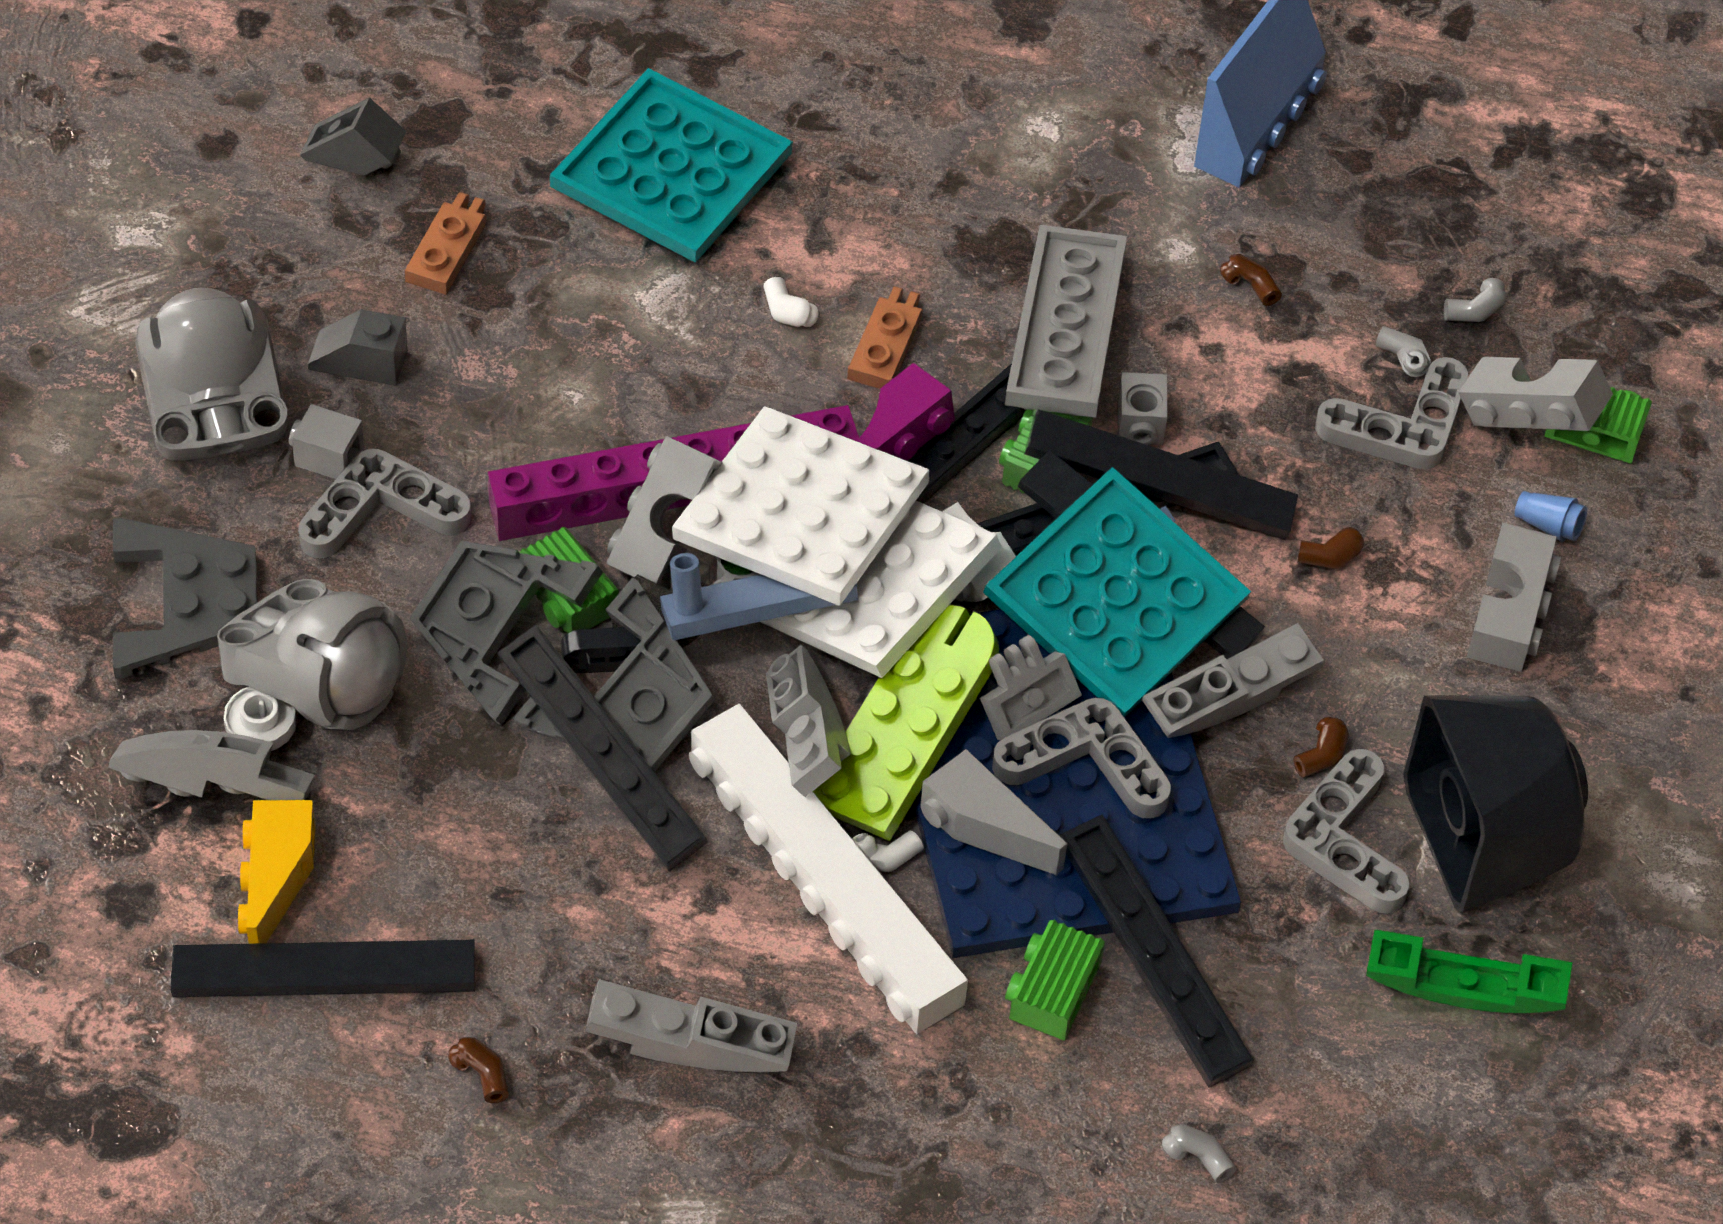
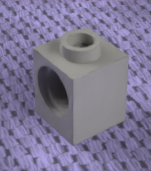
M1122 372L1118 394V435L1146 445H1163L1167 423V374Z

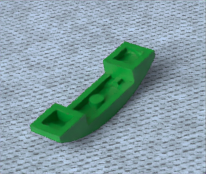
M1374 929L1366 976L1390 988L1425 1000L1480 1011L1540 1013L1565 1010L1573 962L1523 954L1521 964L1426 949L1423 948L1424 937Z

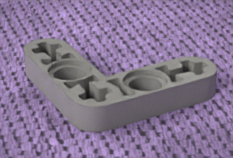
M1448 357L1438 358L1433 361L1427 370L1411 419L1345 399H1328L1318 408L1315 423L1317 435L1322 440L1331 444L1417 469L1434 468L1443 458L1462 401L1458 392L1468 379L1466 366L1460 361ZM1443 376L1451 378L1447 393L1439 391ZM1427 407H1438L1444 410L1447 416L1443 419H1432L1423 410ZM1334 417L1342 419L1339 425L1331 423ZM1356 423L1361 424L1360 432L1354 431ZM1380 427L1388 430L1392 437L1387 440H1377L1368 431L1372 428ZM1401 436L1406 437L1404 445L1399 444ZM1421 443L1430 445L1427 450L1418 448Z
M367 449L354 457L299 523L298 532L300 546L304 553L314 558H326L335 554L379 502L444 535H457L469 527L471 523V504L468 496L461 490L385 451ZM378 468L381 469L382 473L380 474L374 471H376ZM365 471L371 472L367 479L365 476ZM409 485H416L424 490L421 496L414 499H408L399 494L401 489ZM348 496L354 497L359 501V504L350 510L338 509L334 505L339 498ZM454 508L458 509V514L456 512H452V510ZM442 510L450 513L447 516L442 515ZM327 527H328V537L325 536V535H322V533L326 530ZM312 533L319 536L316 539L312 538Z
M1103 698L1085 700L1003 738L994 748L993 772L1000 781L1009 785L1026 783L1084 755L1090 754L1124 804L1134 815L1150 819L1158 817L1165 812L1169 803L1171 785L1168 778L1118 708L1112 702ZM1093 717L1097 722L1105 720V730L1103 731L1096 722L1088 724L1089 718ZM1052 733L1061 734L1068 739L1069 745L1062 749H1052L1044 743L1043 738ZM1030 745H1033V751H1030ZM1116 750H1126L1136 760L1131 765L1121 766L1115 764L1109 755ZM1011 755L1015 760L1023 758V765L1018 766L1015 761L1006 763V757ZM1142 785L1148 793L1156 791V798L1152 799L1148 794L1140 796V786Z
M1356 749L1348 752L1290 816L1286 823L1283 844L1291 856L1370 909L1379 913L1389 914L1402 908L1406 901L1409 890V879L1406 873L1344 831L1345 827L1378 791L1384 773V764L1376 753L1367 749ZM1362 769L1367 770L1369 775H1361L1355 782L1354 788H1352L1349 784L1353 771L1358 773ZM1335 796L1342 799L1347 808L1341 812H1331L1326 810L1320 801L1325 797ZM1315 820L1318 825L1314 838L1309 836L1305 840L1299 839L1298 833L1302 835L1307 833ZM1338 854H1349L1358 861L1359 866L1353 870L1340 869L1334 864L1333 857ZM1370 869L1372 871L1371 876L1367 874L1366 879L1363 882L1362 880L1366 874V870ZM1387 884L1395 887L1394 891L1388 890L1384 894L1377 890L1378 886L1383 888Z

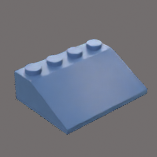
M1268 0L1208 77L1194 167L1240 188L1250 174L1256 175L1259 172L1270 147H1278L1290 120L1297 121L1305 108L1308 96L1311 93L1316 95L1320 91L1327 72L1322 70L1326 51L1308 0Z

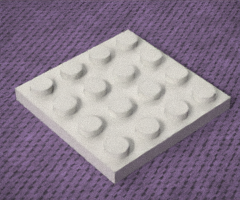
M764 406L723 459L719 469L713 472L705 487L694 497L672 526L673 539L840 606L929 483V469Z
M915 501L856 583L858 600L842 603L840 606L833 605L761 621V623L883 678L1002 546L996 534Z

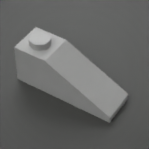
M968 750L961 752L923 781L920 806L923 815L931 825L936 828L941 827L953 839L1055 875L1064 869L1067 843Z

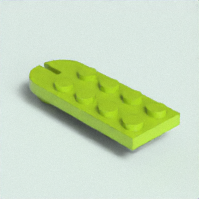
M948 605L885 676L878 678L845 732L850 755L841 762V769L812 791L833 817L888 841L891 840L922 789L923 781L931 774L992 673L989 659L999 654V644L990 624L983 616L976 612H973L970 616L966 608Z

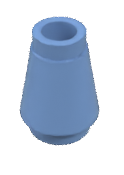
M1523 491L1515 507V517L1523 519V521L1549 535L1557 536L1556 539L1564 542L1566 539L1576 541L1585 525L1587 507L1578 504L1577 498Z

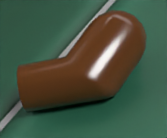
M1233 254L1229 256V261L1220 266V273L1230 284H1236L1242 277L1247 280L1264 306L1273 305L1280 300L1282 293L1268 270L1242 254Z
M1346 527L1325 544L1301 540L1297 563L1329 569H1340L1360 554L1364 546V539L1357 529Z
M1325 717L1317 723L1316 729L1320 732L1317 736L1316 747L1295 755L1293 758L1294 766L1299 776L1305 778L1337 765L1343 758L1349 732L1346 724L1341 719Z
M474 1037L461 1038L458 1044L450 1047L448 1058L454 1068L465 1071L471 1067L479 1073L484 1100L487 1103H500L509 1097L503 1061L500 1055Z

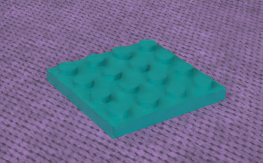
M648 68L550 174V187L696 263L792 154L793 141Z
M1112 467L985 585L983 593L1025 632L1032 636L1049 654L1053 652L1064 653L1073 675L1095 696L1112 702L1125 718L1142 701L1144 695L1153 691L1248 599L1251 591Z

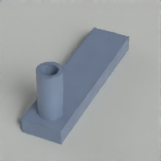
M690 553L678 554L670 560L673 594L660 596L661 611L672 641L836 605L761 574L701 587L699 560ZM855 584L843 603L858 600L857 584Z

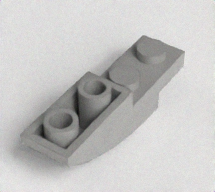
M1296 623L1227 660L1224 655L1215 658L1143 696L1142 701L1167 738L1182 736L1220 724L1277 698L1282 688L1320 669L1324 659L1301 626Z
M800 645L789 655L783 654L771 664L768 672H766L772 723L785 734L792 786L806 797L841 769V762L850 755V749L842 720L829 689L808 650Z
M203 730L167 731L122 741L108 765V768L120 771L122 776L129 780L137 782L148 780L167 786L168 790L176 795L185 797L195 795L201 798L210 783L213 782L219 784V787L224 791L232 794L248 793L265 800H306L315 777L314 774L270 761L272 742L245 735Z
M599 979L594 989L585 1032L631 1044L629 1054L656 1061L711 1070L777 1072L787 1071L789 1067L797 1023L701 996L695 1006Z

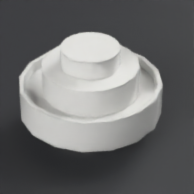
M246 687L234 694L225 706V729L227 733L245 735L272 742V750H275L288 742L295 731V708L289 703L251 687Z

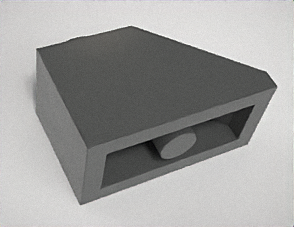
M369 97L316 123L300 156L309 162L364 176L379 168L386 169L397 160L401 153L399 146L406 130Z
M360 309L319 331L308 362V370L396 386L408 353L405 317Z

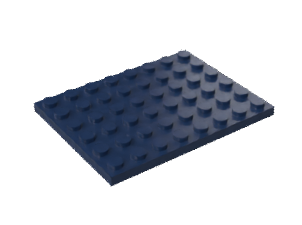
M999 609L978 612L988 621L995 633L999 644V654L1005 658L1004 649L1012 644H1015L1021 650L1019 640L1029 634L1004 611ZM1037 643L1043 658L1050 655L1039 643ZM993 672L930 775L964 750H968L995 776L992 769L994 748L1000 740H997L980 700L982 696L998 687ZM1170 673L1155 689L1173 681L1174 678L1172 673ZM1075 677L1082 696L1052 715L1085 700L1098 697ZM1143 701L1125 717V720L1170 782L1169 803L1165 812L1160 816L1150 819L1134 815L1124 804L1090 754L1084 755L1023 784L1009 785L1002 782L1059 836L1103 814L1170 924L1239 913L1241 900L1191 735L1189 733L1167 738ZM1093 717L1089 718L1088 724L1096 722L1103 731L1105 730V720L1097 722ZM1052 733L1043 738L1044 743L1052 749H1062L1069 745L1068 739L1061 734ZM1030 745V751H1033V745ZM1116 750L1109 755L1115 764L1121 766L1131 765L1136 760L1126 750ZM1011 755L1006 757V763L1015 761L1018 766L1023 765V758L1015 760ZM1141 785L1139 795L1148 794L1154 799L1157 792L1148 793ZM922 789L920 790L913 802L952 958L1027 947L1034 933L1043 935L1050 920H1056L1058 924L1064 923L1067 927H1074L1077 931L1082 930L1086 935L1092 934L1096 936L1114 933L1067 855H1065L1064 869L1055 875L955 840L941 827L936 828L927 821L920 808Z

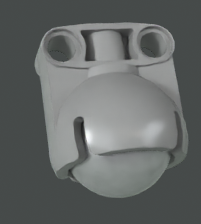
M193 288L185 290L168 300L162 306L156 318L147 317L140 322L137 328L135 345L155 445L158 452L164 458L171 461H184L242 452L279 441L285 435L287 430V407L284 401L268 319L256 301L247 299L239 303L237 299L217 289ZM271 410L279 416V421L273 426L263 427L255 422L254 418L260 411ZM172 427L183 428L188 433L187 438L179 444L168 443L162 436L167 429Z
M314 579L297 580L271 593L233 618L217 634L222 676L226 682L234 685H246L289 703L304 718L327 729L354 730L370 723L386 708L393 696L392 689L397 679L401 678L406 664L407 636L403 622L384 602L363 593L351 591L334 592L327 589L321 581Z

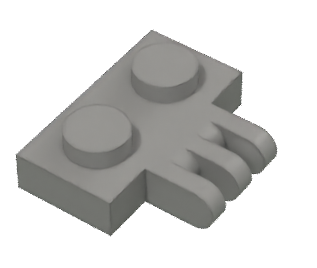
M1030 635L1019 640L1021 650L1015 644H1012L1004 649L1005 658L1001 654H996L989 659V665L998 687L982 696L980 700L997 740H1002L1015 732L1044 720L1082 696L1065 654L1053 652L1043 658L1035 639Z

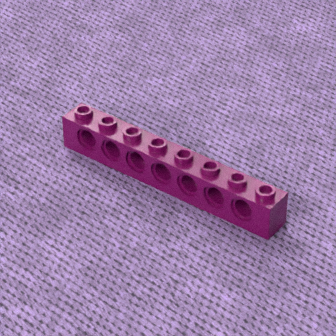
M849 405L791 415L794 418L851 440L858 441L859 439ZM751 423L672 437V439L722 462ZM664 439L488 471L489 506L498 540L504 541L557 531L561 527L568 529L628 517L630 512L627 510L630 496L636 487L643 485L650 470L647 468L649 456L658 443L662 444ZM678 500L672 503L667 510L688 506L692 500Z

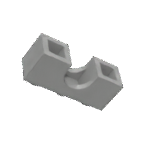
M1482 357L1458 392L1474 426L1589 431L1613 396L1598 360L1558 359L1550 372L1537 380L1531 381L1521 358Z
M665 436L663 443H658L649 456L647 468L650 470L643 485L636 487L630 496L627 510L630 513L623 528H618L609 541L607 552L610 556L606 564L653 587L668 591L672 583L670 560L678 554L686 553L687 549L672 542L666 536L663 529L664 514L667 508L678 500H693L705 487L713 472L718 470L723 462Z
M1502 522L1486 586L1504 590L1512 598L1502 599L1483 594L1466 658L1522 672L1526 655L1536 656L1543 629L1534 627L1536 618L1545 620L1552 595L1551 592L1543 591L1545 582L1554 584L1561 557L1552 555L1557 536Z

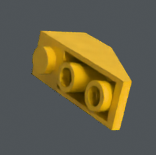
M253 800L252 820H243V849H250V862H241L240 885L241 891H248V904H239L238 931L239 934H247L249 944L268 942L314 869L316 824L313 800Z

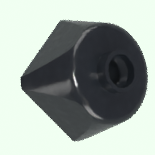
M1424 695L1403 773L1406 794L1454 908L1461 913L1469 911L1524 888L1571 865L1576 859L1583 842L1584 809L1588 801V782L1580 754L1574 744L1567 740L1560 723L1552 711L1544 703L1531 696Z

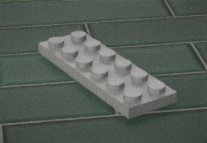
M1047 225L1039 226L1006 390V406L1096 418L1127 236Z

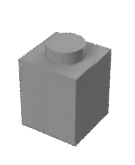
M311 404L303 419H297L294 422L289 434V445L293 446L295 466L336 479L354 457L364 450L362 420Z

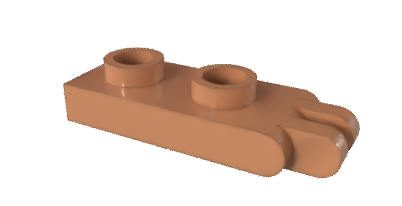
M459 192L452 204L447 202L442 204L405 269V282L447 295L485 227L487 215L483 214L486 204L484 199L475 197L469 209H466L469 203V195Z
M896 286L893 287L888 299L879 297L848 367V380L880 389L897 376L922 318L923 309L917 307L920 293L911 291L905 304L901 303L903 289Z

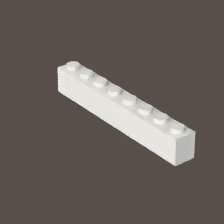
M741 704L735 705L691 731V752H689V759L694 770L702 778L707 776L716 787L717 795L723 806L728 811L735 810L744 821L745 830L753 843L758 846L762 844L772 856L773 865L779 875L784 880H792L800 890L801 899L808 911L813 915L819 914L828 925L829 933L835 944L841 950L848 949L856 959L858 969L864 980L871 986H878L886 996L887 1005L894 1017L900 1022L906 1021L912 1030L918 1034L965 1006L968 979L817 796L811 792L804 797L792 786L788 761Z

